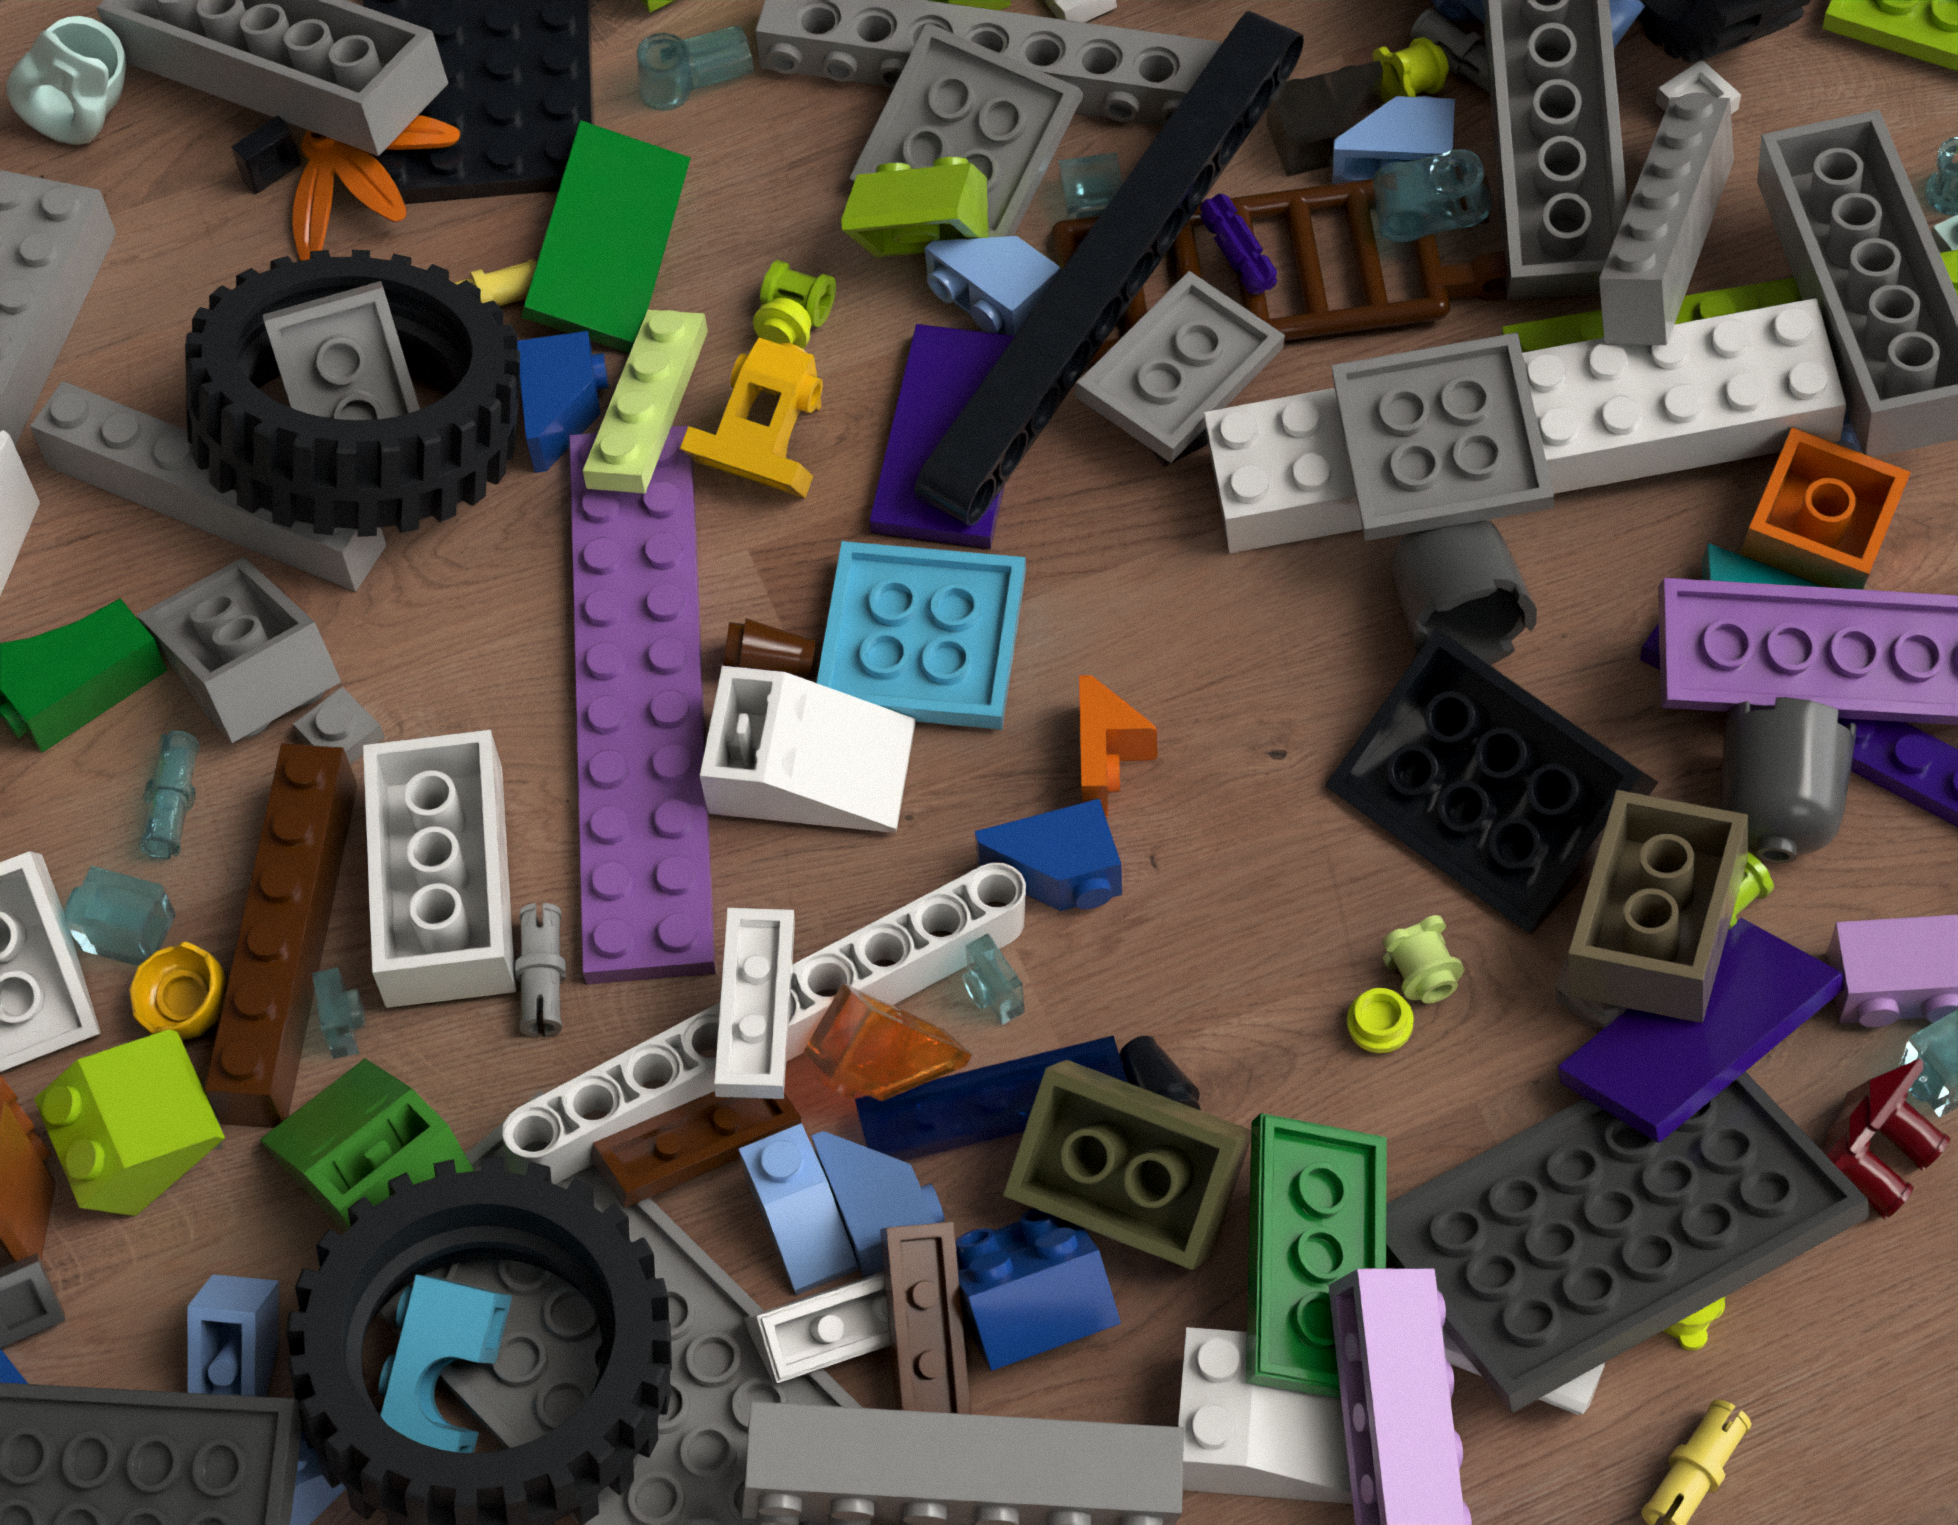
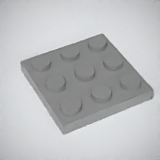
M926 22L849 179L854 183L858 174L876 173V166L885 163H905L910 165L911 169L933 167L932 161L942 157L965 158L968 160V163H972L987 177L989 237L1014 236L1084 94L1077 86Z
M1517 332L1331 365L1332 379L1365 541L1554 508V493Z

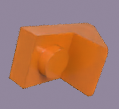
M1079 675L1082 803L1100 799L1105 817H1108V793L1120 792V761L1155 760L1158 757L1157 729L1147 718L1092 675Z

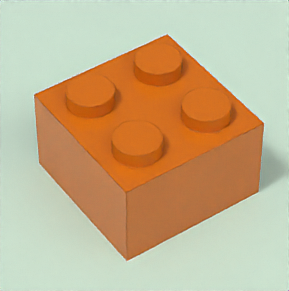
M1792 427L1749 526L1740 555L1828 588L1863 590L1911 472Z

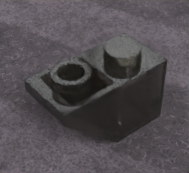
M1380 60L1358 66L1350 65L1337 71L1303 79H1291L1285 82L1267 108V126L1287 177L1333 166L1334 140L1381 107L1383 68Z

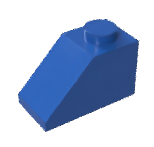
M588 331L517 341V350L520 351V383L526 441L535 473L548 471L570 447V435L583 434L601 415L598 390L609 389L607 366L604 353L593 354Z
M1100 799L974 831L979 867L989 863H1005L1014 867L1022 874L1025 880L1026 895L1059 911L1074 907L1092 909L1104 905L1112 897L1122 895L1121 861Z

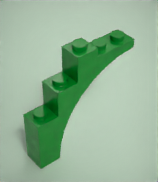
M119 598L76 622L30 638L0 643V718H2L5 725L17 739L27 734L41 753H43L168 670L154 638L123 600Z

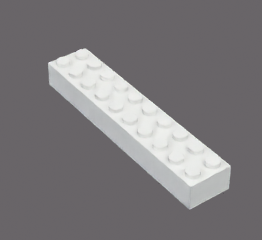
M1817 298L1674 324L1667 345L1605 344L1604 338L1522 353L1554 494L1778 453L1782 451L1792 427L1830 442H1838L1841 439L1846 401ZM1334 388L1204 412L1208 448L1229 554L1362 529Z

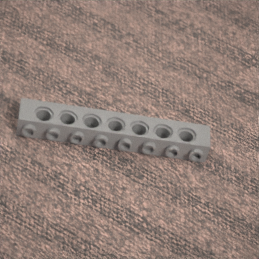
M765 0L755 31L761 69L775 70L783 74L796 73L831 78L839 82L852 81L880 85L894 89L926 22L1079 87L1084 95L1075 111L1076 114L1110 118L1118 122L1131 121L1159 126L1166 124L1221 46L1220 41L927 0Z

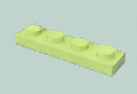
M647 310L583 468L587 489L646 493L708 333L705 314L673 310Z

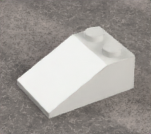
M31 851L0 862L1 1073L101 1034L69 926L42 854Z
M1186 1327L1178 1427H1184L1183 1490L1353 1504L1341 1399L1246 1383L1247 1332Z

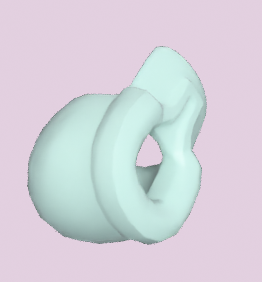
M72 16L55 22L38 35L29 52L13 66L6 82V96L14 111L26 124L55 141L72 145L90 143L102 130L106 114L118 103L122 95L126 57L120 39L110 28L93 18Z

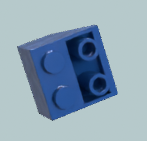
M1033 1208L1025 1212L1019 1218V1222L997 1230L990 1228L972 1230L961 1235L956 1240L961 1308L975 1344L991 1371L1121 1324L1100 1251L1083 1227Z

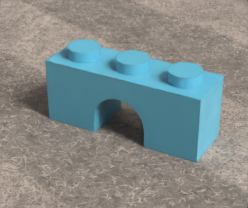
M416 1274L413 1287L407 1286L397 1308L396 1325L402 1328L396 1355L391 1354L387 1358L379 1380V1394L385 1396L380 1416L387 1425L407 1438L423 1445L446 1451L474 1453L479 1432L452 1425L442 1417L435 1403V1384L444 1368L459 1359L477 1363L496 1364L512 1295L437 1277Z

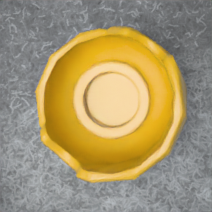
M185 941L174 947L169 946L157 950L137 967L129 988L134 1019L151 1034L170 1029L178 1031L181 1040L201 1037L215 1026L221 1018L228 986V980L221 964L207 951Z

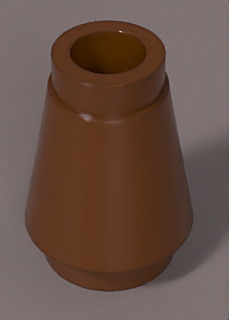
M745 618V624L729 622L723 666L781 671L795 676L810 677L815 640L806 639L803 636Z

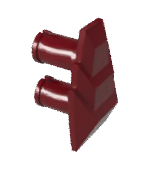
M1920 1058L1874 1077L1847 1092L1842 1111L1829 1127L1824 1148L1822 1149V1152L1868 1199V1204L1884 1220L1887 1217H1891L1907 1201L1914 1190V1186L1909 1182H1905L1869 1150L1871 1144L1869 1139L1876 1131L1883 1134L1909 1157L1921 1171L1929 1167L1943 1153L1951 1141V1138L1946 1133L1943 1134L1906 1101L1907 1091L1924 1069L1922 1066L1925 1062Z

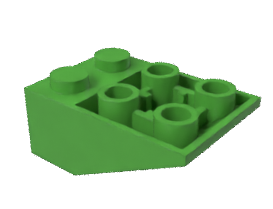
M366 1058L259 1139L263 1146L344 1233L350 1228L347 1209L363 1196L373 1206L390 1197L388 1181L407 1172L414 1185L435 1178L433 1163L453 1159L456 1173L474 1171L449 1125L411 1087Z

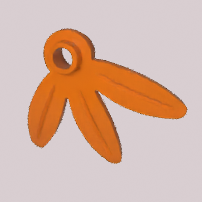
M418 115L386 149L410 150L450 147L458 141L460 131L445 122ZM306 130L301 149L309 162L302 173L296 190L292 221L295 244L301 261L309 260L311 251H321L323 248L332 205L335 173H337L349 191L373 212L391 222H400L406 217L407 209L396 184L374 156L361 149Z

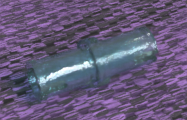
M169 731L168 736L165 733L161 734L158 741L159 750L154 776L145 784L143 794L144 801L148 804L143 834L139 841V848L143 853L158 859H170L171 854L175 857L179 855L186 811L192 809L196 797L195 788L191 783L200 743L195 736L183 731Z

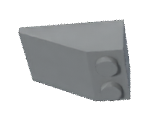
M245 557L238 559L137 615L139 621L154 638L162 655L205 715L231 743L241 738L259 734L268 727L271 721L296 707H303L316 702L326 690L341 683L315 622Z

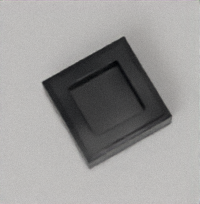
M276 116L231 146L242 181L254 194L259 193L301 164L291 129L279 116Z

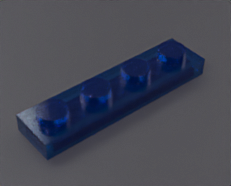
M1114 1035L855 1098L856 1110L865 1145L872 1150L901 1161H906L1024 1132L1046 1067L1069 1060L1127 1082Z

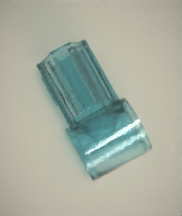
M737 25L685 40L674 34H653L646 37L637 49L640 95L642 100L654 109H675L688 100L691 90L753 73V59L748 39L742 27Z

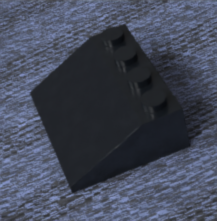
M1436 628L1325 786L1524 931L1532 934L1594 866L1616 790L1649 796L1658 784V781L1462 644Z

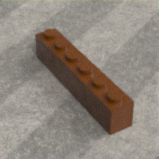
M281 743L204 1090L221 1124L275 1128L289 1117L358 786L344 747Z

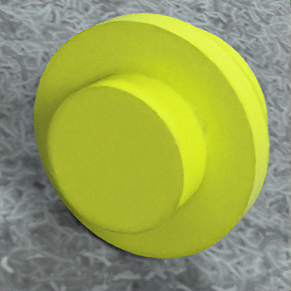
M776 298L770 303L763 304L754 315L753 326L759 338L778 344L791 343L802 349L806 347L810 340L811 318L799 303L791 299Z
M1387 988L1370 989L1359 995L1349 1007L1347 1014L1349 1035L1358 1046L1374 1053L1395 1051L1408 1041L1413 1030L1414 1017L1412 1009L1407 1001L1393 990Z

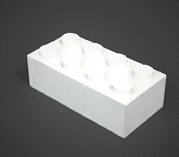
M491 730L363 745L372 973L386 1008L516 992L503 773Z

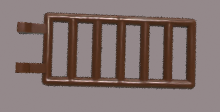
M1406 174L1230 198L1237 209L1234 215H1240L1253 235L1252 219L1287 214L1305 314L1270 319L1265 291L1260 295L1249 293L1240 280L1243 274H1238L1243 307L1284 334L1285 341L1441 320L1449 314V299L1475 296L1482 300L1505 299L1506 289L1503 278L1507 277V266L1504 252L1498 251L1483 254L1469 263L1442 266L1433 223L1455 220L1468 225L1489 223L1487 202L1491 199L1487 175L1465 179L1455 187L1428 191L1425 189L1422 177L1417 174ZM1404 199L1424 298L1388 303L1368 203ZM1200 205L1172 244L1178 281L1189 271L1202 279L1193 228L1194 226L1205 225L1201 220L1202 211L1200 210ZM1345 206L1364 306L1329 311L1310 211ZM1100 215L1056 222L1053 226L1051 234L1055 261L1061 267V270L1076 251L1077 242L1083 241ZM1143 287L1124 313L1126 332L1147 313ZM1120 339L1106 340L1087 367L1094 366Z

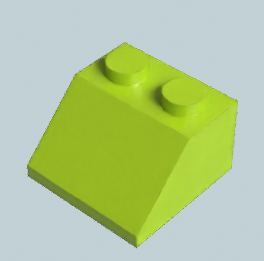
M962 157L938 158L932 161L933 167L911 169V166L905 163L880 164L876 166V173L858 174L856 176L841 218L842 231L876 258L925 253V247L935 240L989 238L987 177L972 163H968V160Z
M167 1029L77 1059L34 1098L79 1208L137 1216L225 1139L178 1031Z

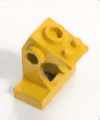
M758 338L749 355L742 353L735 361L730 378V385L733 391L716 435L688 426L680 449L697 463L805 499L814 476L799 462L787 459L786 454L790 435L800 412L812 413L814 410L820 411L822 406L823 380L817 377L814 355L805 352L802 348L791 343L778 344ZM762 391L773 396L781 395L769 427L747 420L755 399Z

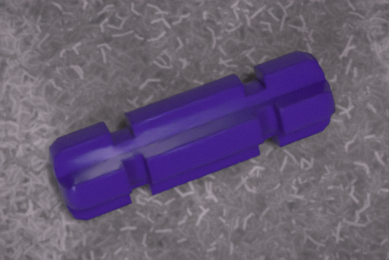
M1218 193L1212 199H1205L1200 205V210L1202 211L1201 220L1210 233L1217 234L1214 240L1234 271L1238 274H1243L1240 280L1247 291L1253 295H1260L1265 290L1274 288L1277 284V270L1268 256L1261 255L1263 249L1240 215H1234L1237 209L1230 198Z

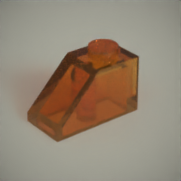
M844 983L803 1051L822 1070L818 1079L831 1090L847 1098H853L855 1093L859 1091L880 1101L961 1069L967 1065L972 1056L943 1028Z

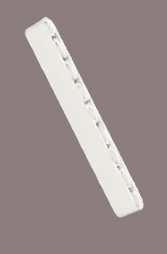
M989 863L980 866L792 964L786 1062L1013 942L1020 936L1024 928L1026 883L1022 874L1014 867L1005 863ZM994 901L1007 905L1003 907H990L985 904ZM939 930L952 934L945 937H936L929 933ZM879 960L896 962V964L888 967L877 966L873 963ZM833 989L840 992L831 997H822L816 994L818 991ZM720 1002L518 1107L509 1114L503 1124L502 1136L510 1173L526 1175L531 1161L551 1167L552 1183L557 1184L594 1164L591 1159L593 1142L714 1092L716 1057L706 1058L700 1054L707 1050L717 1049ZM651 1080L667 1082L663 1087L656 1089L642 1087L645 1082ZM595 1110L609 1113L604 1118L598 1120L582 1118L588 1112ZM536 1141L549 1144L546 1148L537 1152H528L522 1149L529 1143Z

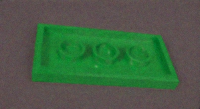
M580 120L520 317L566 333L588 331L590 341L630 353L650 305L691 157Z
M1260 1113L1251 1121L1246 1383L1341 1399L1328 1285L1356 1269H1386L1387 1137Z

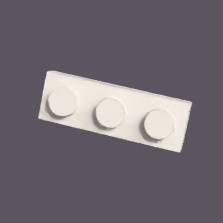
M727 908L714 1082L716 1097L784 1099L795 928L794 910Z

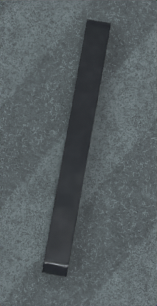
M1252 11L1244 13L930 455L916 481L914 492L916 500L968 526H973L981 519L1293 72L1303 49V34Z

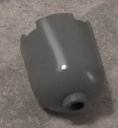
M1483 520L1408 533L1401 538L1392 557V578L1417 654L1437 628L1491 665L1515 651L1511 641L1523 632L1525 627L1529 631L1534 629L1537 608L1506 541L1491 521Z
M1776 697L1774 709L1751 712L1750 702H1741L1728 710L1725 721L1719 809L1748 814V848L1756 851V855L1760 859L1773 863L1792 862L1796 859V856L1820 850L1838 835L1845 812L1857 727L1852 723L1847 726L1839 724V710L1811 700Z

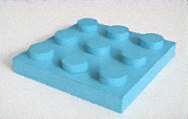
M841 541L816 683L915 718V722L1002 730L1026 576V558Z

